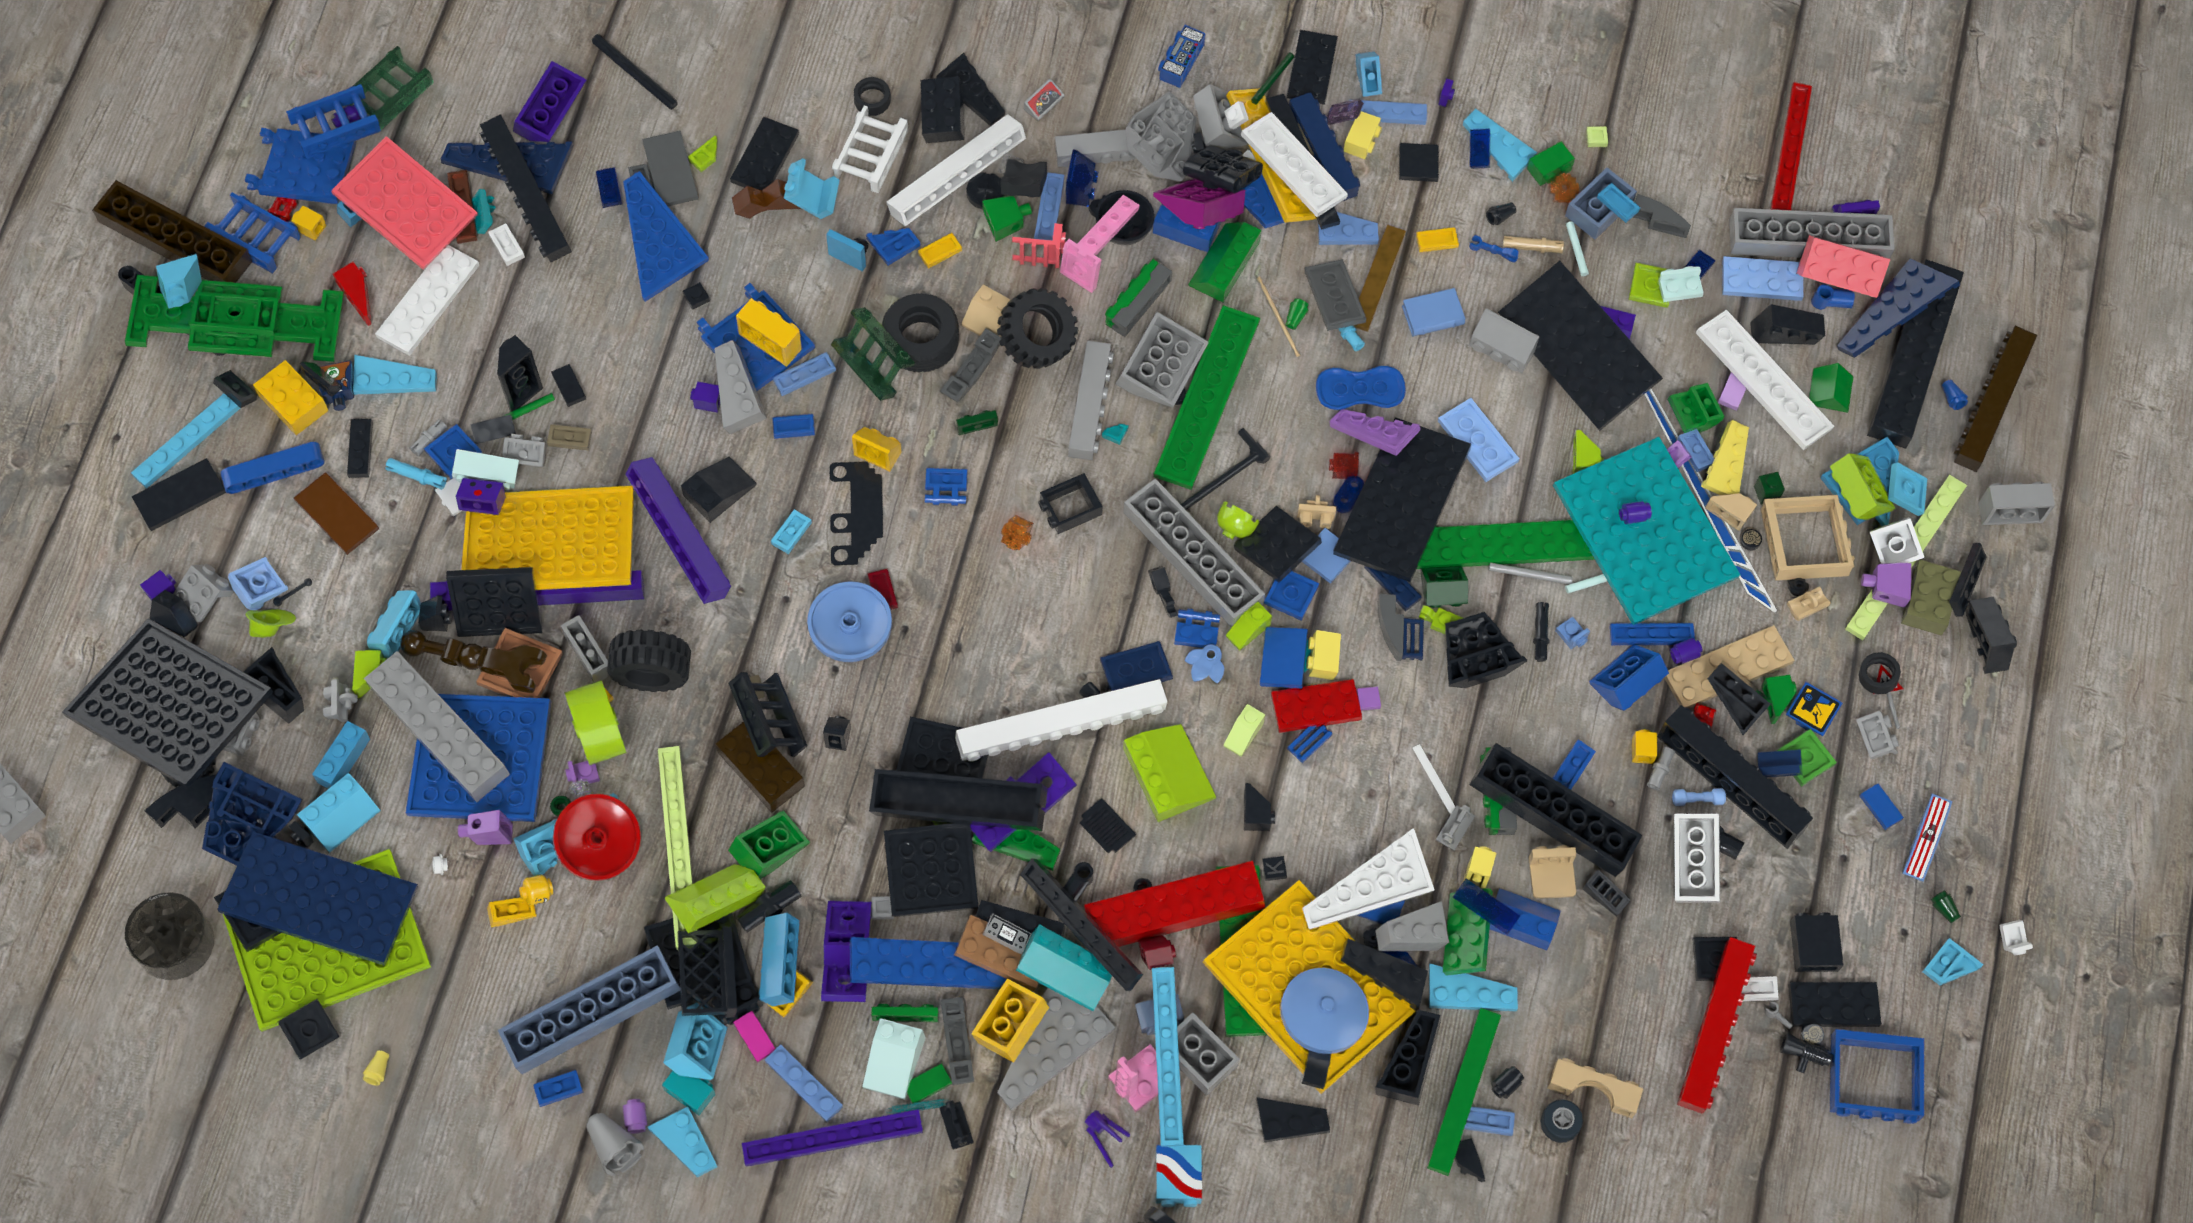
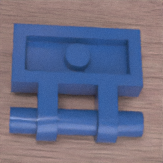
M926 468L925 490H933V495H925V503H933V505L949 503L952 506L966 504V496H958V491H967V469ZM940 491H952V495H940Z
M1189 608L1187 610L1179 609L1178 618H1186V623L1177 622L1175 645L1204 648L1210 644H1217L1219 628L1211 627L1210 625L1211 622L1219 623V614H1212V611H1206V613L1196 612L1194 609ZM1192 619L1205 621L1204 626L1192 624Z

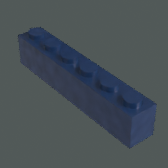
M1311 92L1290 99L1289 106L1311 147L1314 158L1348 193L1345 200L1358 196L1360 181L1357 176L1353 175L1351 163L1346 161L1342 146L1337 144L1336 135L1332 129L1330 130L1326 115L1321 113L1318 100L1313 98Z

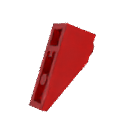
M351 262L334 272L333 277L341 291H344V295L367 326H370L371 314L368 285L365 280L367 275L361 266L357 267L354 262Z

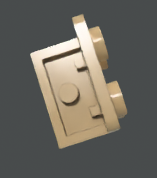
M1561 845L1553 849H1548L1545 846L1532 849L1529 856V867L1534 898L1575 896L1576 885L1573 861L1576 857L1575 848Z

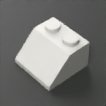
M1910 517L1869 531L1881 564L1910 563L1924 558Z

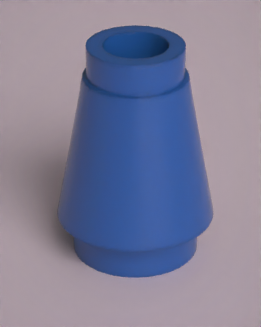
M1947 380L1942 384L1949 407L1959 410L1967 405V395L1953 380Z

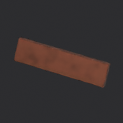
M467 170L447 173L449 189L473 208ZM475 219L456 237L458 244L478 241Z

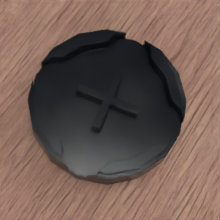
M979 173L968 181L966 188L967 198L976 208L983 209L982 201L1005 197V195L1001 194V178L996 174Z

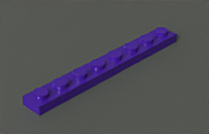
M918 1109L742 1143L745 1166L748 1167L921 1134L923 1130Z

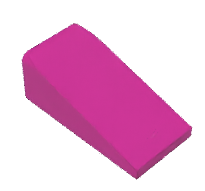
M753 1011L733 1022L734 1027L757 1063L775 1050Z

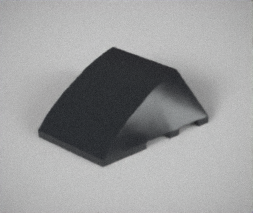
M1485 612L1445 624L1449 687L1466 689L1504 677L1527 662V659L1520 655L1514 648L1515 645L1504 637L1499 627Z

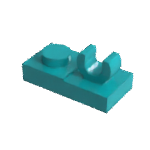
M479 189L472 198L473 209L478 212V215L475 217V224L479 234H485L489 227L492 226L493 216L490 213L496 208V206L488 204L494 201V197L487 196L486 190Z

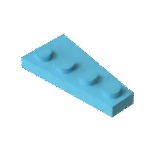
M1476 108L1463 122V126L1478 143L1485 147L1489 156L1492 155L1497 161V165L1501 170L1504 169L1508 178L1512 182L1528 166L1529 159L1537 155L1536 151Z
M354 355V395L436 391L437 372L435 369Z
M1429 964V1008L1480 1010V1008L1493 1011H1517L1518 997L1516 987L1466 973L1446 976L1443 973V967Z

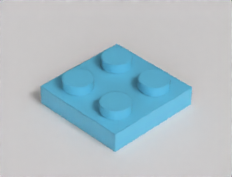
M1898 462L1892 464L1888 500L1917 516L1924 514L1927 478Z

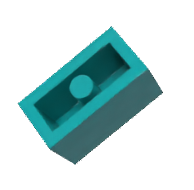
M674 1071L671 1072L662 1084L663 1090L698 1116H700L716 1095L713 1089L714 1085L707 1079L700 1080L699 1078L680 1076Z

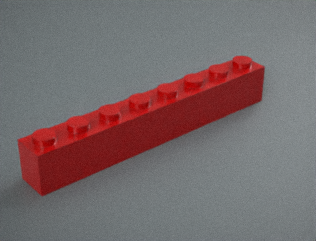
M1732 937L1725 944L1677 1105L1703 1114L1706 1109H1710L1714 1100V1096H1711L1712 1089L1718 1086L1720 1076L1717 1075L1718 1069L1724 1066L1726 1055L1723 1054L1725 1046L1729 1047L1733 1035L1729 1034L1731 1026L1735 1027L1739 1014H1736L1737 1006L1742 1005L1745 994L1742 993L1744 985H1748L1751 974L1748 973L1750 965H1754L1757 953H1754L1755 945Z

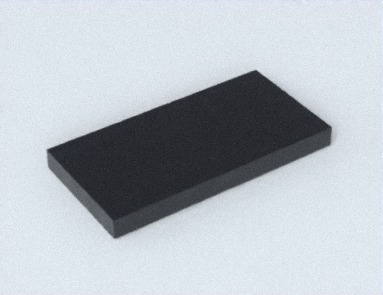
M206 458L131 497L150 531H153L225 494L226 491Z

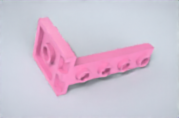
M1123 195L1078 244L1068 239L1064 244L1060 273L1093 293L1097 288L1101 259L1096 255L1138 211L1139 204Z
M1151 1044L1128 1061L1124 1056L1117 1061V1069L1108 1075L1109 1080L1116 1086V1092L1121 1098L1129 1102L1135 1112L1158 1096L1156 1051Z

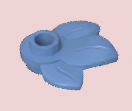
M1210 644L1203 649H1194L1188 653L1185 662L1193 665L1191 675L1194 682L1201 681L1208 676L1215 683L1221 681L1224 674V665L1220 661L1222 652L1218 646ZM1208 652H1215V656L1213 658H1208Z

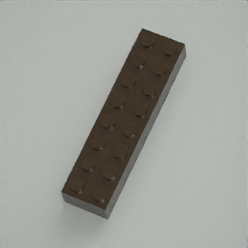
M117 180L114 181L92 209L99 223L171 261L196 254L201 277L208 281L236 283L253 262L246 248Z

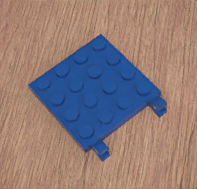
M261 128L262 144L273 145L262 179L253 174H246L245 182L248 183V190H258L259 195L338 204L339 199L332 194V189L347 175L356 141L306 159L300 141L305 140L301 131L277 129V132L274 133L268 128ZM311 133L312 137L317 136V135L320 134V133Z
M751 283L744 287L745 295L748 299L752 298L756 302H762L768 310L780 314L784 321L789 324H795L765 290L759 293ZM746 303L714 327H711L704 318L698 320V330L703 334L701 335V340L714 354V348L732 340L740 347L756 391L760 390L772 381L776 375L781 374L815 349V344L799 328L802 350L786 367L739 335L736 315Z

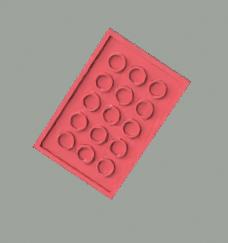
M387 136L332 189L334 196L423 270L478 215L477 211Z

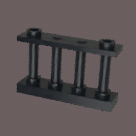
M740 672L728 683L758 757L766 756L777 746H788L791 756L795 757L808 746L778 673H774L763 683H751L748 673ZM755 691H765L769 701H759ZM763 710H773L776 719H766ZM770 728H780L784 738H774Z

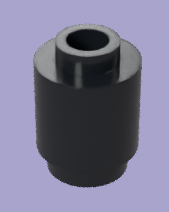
M1514 1066L1506 1068L1491 1082L1492 1092L1498 1098L1503 1097L1507 1099L1522 1085L1524 1080L1523 1074Z

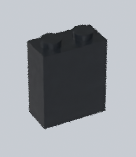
M1828 912L1819 913L1818 915H1809V913L1796 914L1790 921L1795 972H1839L1844 964L1838 915H1831Z

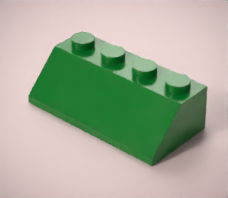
M1246 222L1225 223L1188 286L1224 303L1259 245L1262 230Z

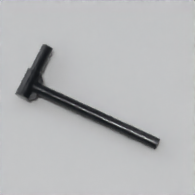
M1242 428L1238 434L1250 447V455L1180 505L1185 510L1189 509L1253 462L1265 464L1271 456L1259 442H1256Z

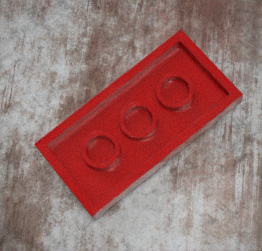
M1354 679L1271 692L1279 733L1307 729L1310 726L1321 727L1323 725L1328 726L1362 720Z

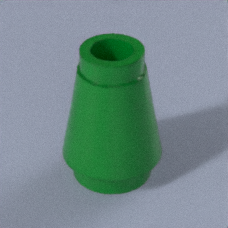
M1298 298L1290 302L1285 326L1296 330L1309 311V304Z

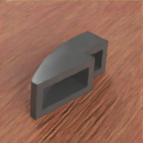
M1637 194L1634 203L1640 207V211L1633 218L1648 221V229L1687 238L1691 225L1682 216L1654 199Z
M1379 594L1377 606L1380 628L1390 652L1396 661H1401L1403 655L1404 614H1396V595Z

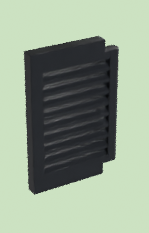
M1102 798L1081 815L1083 820L1079 824L1108 854L1112 850L1115 853L1118 852L1136 836V833Z

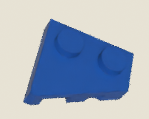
M910 228L899 229L898 231H884V234L878 235L866 234V239L887 266L921 246L920 241Z

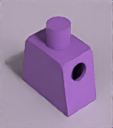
M1911 563L1878 564L1873 571V575H1862L1861 586L1872 587V598L1875 600L1906 607L1911 599Z
M500 810L470 814L468 816V824L458 826V835L460 838L469 837L477 845L512 844L513 823Z

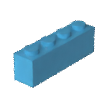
M788 913L765 917L759 995L761 1001L772 1007L794 1002L799 920Z

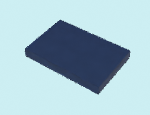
M1160 641L1100 658L1110 691L1160 679L1161 683L1173 679Z

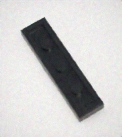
M1973 543L1949 601L1956 617H1963L1987 556L1981 543Z

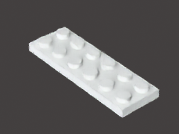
M1272 112L1242 130L1241 136L1316 217L1347 198L1348 193Z
M448 245L427 266L375 333L376 337L410 356L480 266L479 262Z

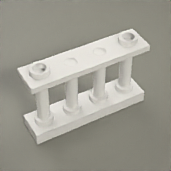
M864 105L862 111L856 115L855 125L839 158L833 162L832 170H834V176L839 179L842 171L867 179L870 182L871 191L879 193L908 132V120L900 118L897 124L891 125L870 118L868 116V106ZM865 124L890 132L892 136L890 140L887 139L885 141L861 132ZM857 140L883 148L884 153L878 157L857 150L854 146ZM851 155L874 163L877 167L875 171L868 172L846 163Z

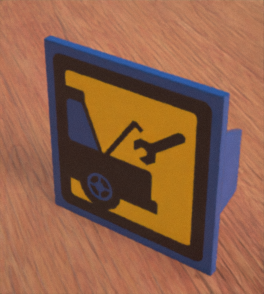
M1805 682L1786 716L1795 720L1796 724L1805 730L1811 729L1817 734L1824 736L1843 703Z

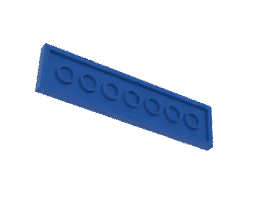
M851 937L850 939L851 983L1001 989L1007 979L955 956L954 954L959 942Z

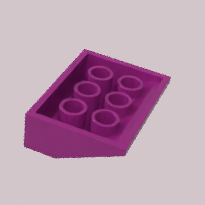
M1196 179L1153 192V196L1184 223L1193 225L1195 229H1205V226L1224 222L1228 218H1235L1236 215L1242 214L1244 211L1245 190L1242 189L1237 193H1232L1221 188L1209 189L1203 186L1202 181Z

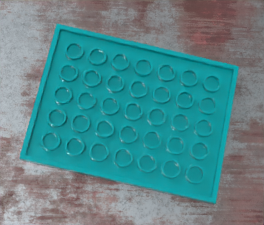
M1660 437L1554 482L1553 487L1633 625L1740 577L1739 571ZM1639 501L1650 504L1652 516L1645 522L1625 524L1624 521L1620 520L1619 509L1622 508L1623 504Z

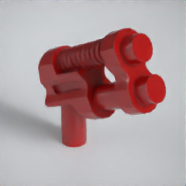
M276 197L267 212L288 222L291 218L290 213L297 207V199ZM281 204L285 206L283 211H278Z

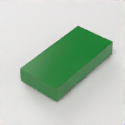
M942 1063L910 1081L907 1095L911 1103H919L952 1085V1081Z

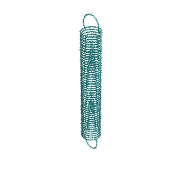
M944 1099L910 1103L908 1105L902 1104L892 1106L889 1109H892L893 1114H897L900 1111L901 1113L907 1112L911 1109L918 1110L922 1108V1110H929L928 1108L932 1106L933 1108L931 1109L940 1108L943 1103L938 1104Z

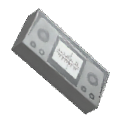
M992 914L982 935L1022 954L1031 933Z

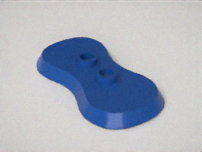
M1378 366L1363 372H1353L1342 368H1329L1321 372L1316 381V393L1319 401L1325 407L1333 410L1346 409L1356 404H1371L1382 408H1391L1403 401L1406 391L1402 374L1390 366Z

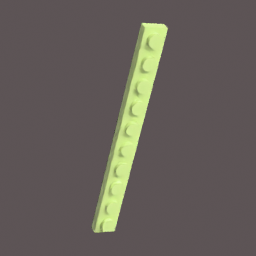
M1951 475L1947 477L1924 511V514H1922L1914 526L1922 552L1967 487L1966 484ZM1916 561L1910 562L1911 568L1914 566ZM1871 590L1845 630L1864 640L1888 603L1873 599Z
M679 746L658 749L671 894L693 884ZM673 912L675 944L678 950L677 933L678 931L687 930ZM683 938V944L687 948H692L697 943L692 938Z

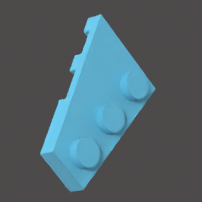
M688 1107L647 1127L696 1177L717 1168V1164Z

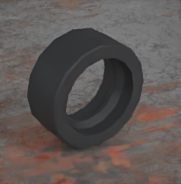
M867 77L856 84L854 88V104L857 110L861 112L865 105L868 106V116H877L888 109L891 103L890 88L885 81L877 77ZM869 89H876L883 93L884 98L880 102L869 104L861 100V94Z
M1883 652L1872 653L1862 661L1858 674L1859 681L1863 688L1870 693L1886 694L1893 691L1897 686L1901 669L1897 660L1890 654ZM1873 664L1887 666L1892 672V678L1886 683L1873 681L1867 675L1869 666Z

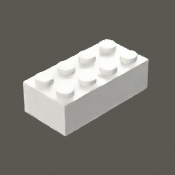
M1674 814L1675 901L1681 903H1720L1719 814Z

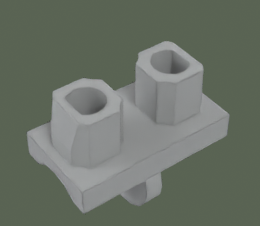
M338 679L331 680V685L323 688L324 698L328 701L331 700V705L323 708V715L328 719H338L341 722L348 721V710L351 709V704L358 701V696L351 694V688H348L346 684L340 683Z

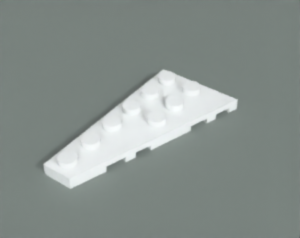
M1414 828L1303 907L1302 910L1308 929H1314L1433 892L1434 887Z

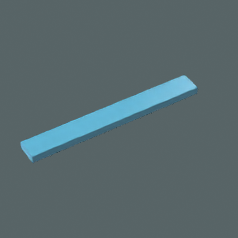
M1174 967L1152 968L1161 1147L1184 1146Z

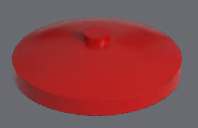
M590 794L575 799L560 813L553 829V846L558 860L570 873L589 881H603L618 876L632 864L640 847L641 834L635 815L622 801L609 795Z

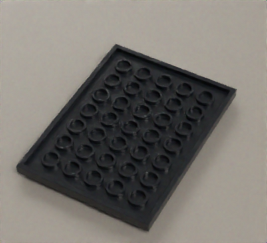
M147 619L62 713L68 719L189 789L273 694V690L170 630Z

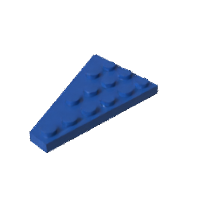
M639 171L623 181L642 299L646 302L708 262L709 257Z

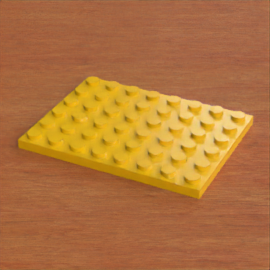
M633 486L505 492L506 498L499 515L466 511L461 570L533 567L536 590L631 585L634 512Z
M1298 880L1203 960V964L1303 1075L1308 1049L1302 1047L1291 1038L1283 1025L1280 1014L1281 999L1286 987L1297 975L1314 968L1337 970L1352 978L1360 986L1368 1002V1024L1361 1038L1352 1047L1342 1052L1331 1054L1324 1089L1316 1088L1322 1094L1410 1018L1416 1010L1411 1008V1004L1404 999L1399 1000L1393 996L1394 993L1383 986L1381 988L1375 984L1374 979L1368 975L1363 976L1341 961L1346 940H1355L1337 921L1314 929H1308L1302 908L1316 898Z

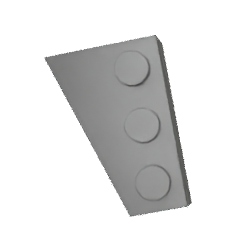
M1442 901L1390 920L1376 930L1379 951H1438L1448 944L1449 939Z

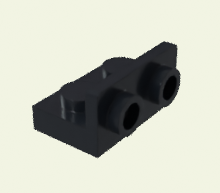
M749 983L736 988L737 1010L735 1017L718 1016L724 1025H733L734 1021L750 1011H753L754 1014L758 1012L763 1003L753 984ZM718 998L711 1001L714 1008H722L721 1001Z

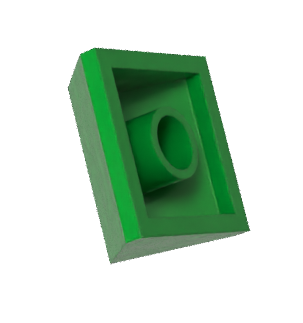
M1839 363L1813 368L1809 399L1816 407L1848 413L1853 375Z

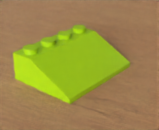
M1181 724L1145 731L1124 740L1123 750L1157 822L1216 799V795Z

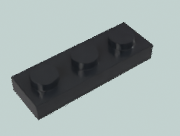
M351 419L347 466L348 478H369L372 419Z

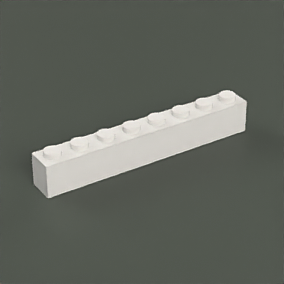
M1008 114L889 199L887 205L891 216L904 226H907L1024 141L1026 136L1022 124Z

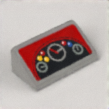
M1048 79L1024 102V110L1039 121L1064 98V94L1051 79Z

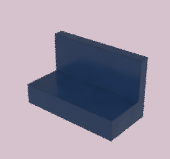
M1801 749L1758 752V768L1761 774L1766 778L1803 775Z

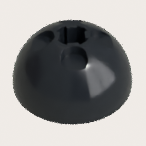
M1119 190L1112 192L1099 202L1095 213L1096 223L1124 195L1139 204V209L1110 242L1118 245H1132L1140 242L1149 234L1154 223V210L1151 203L1143 195L1134 191Z

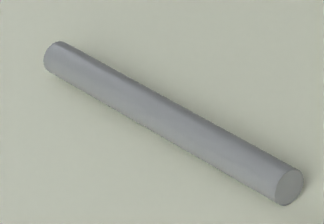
M1490 563L1489 571L1569 585L1572 583V576Z

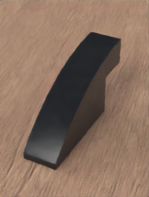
M217 774L198 778L189 789L182 785L178 786L153 802L144 810L145 813L160 828L165 826L178 813L196 829L209 816V804L212 801L214 789L212 786Z

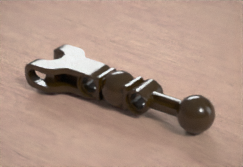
M410 630L404 633L400 640L401 650L411 657L419 656L424 652L441 656L440 660L446 664L463 666L469 670H477L479 668L481 672L504 677L514 690L526 693H533L536 685L530 677L524 675V671L530 665H543L547 658L543 650L528 645L516 647L512 651H505L484 646L482 648L475 643L466 645L464 642L455 639H447L446 644L426 640V636L417 630Z

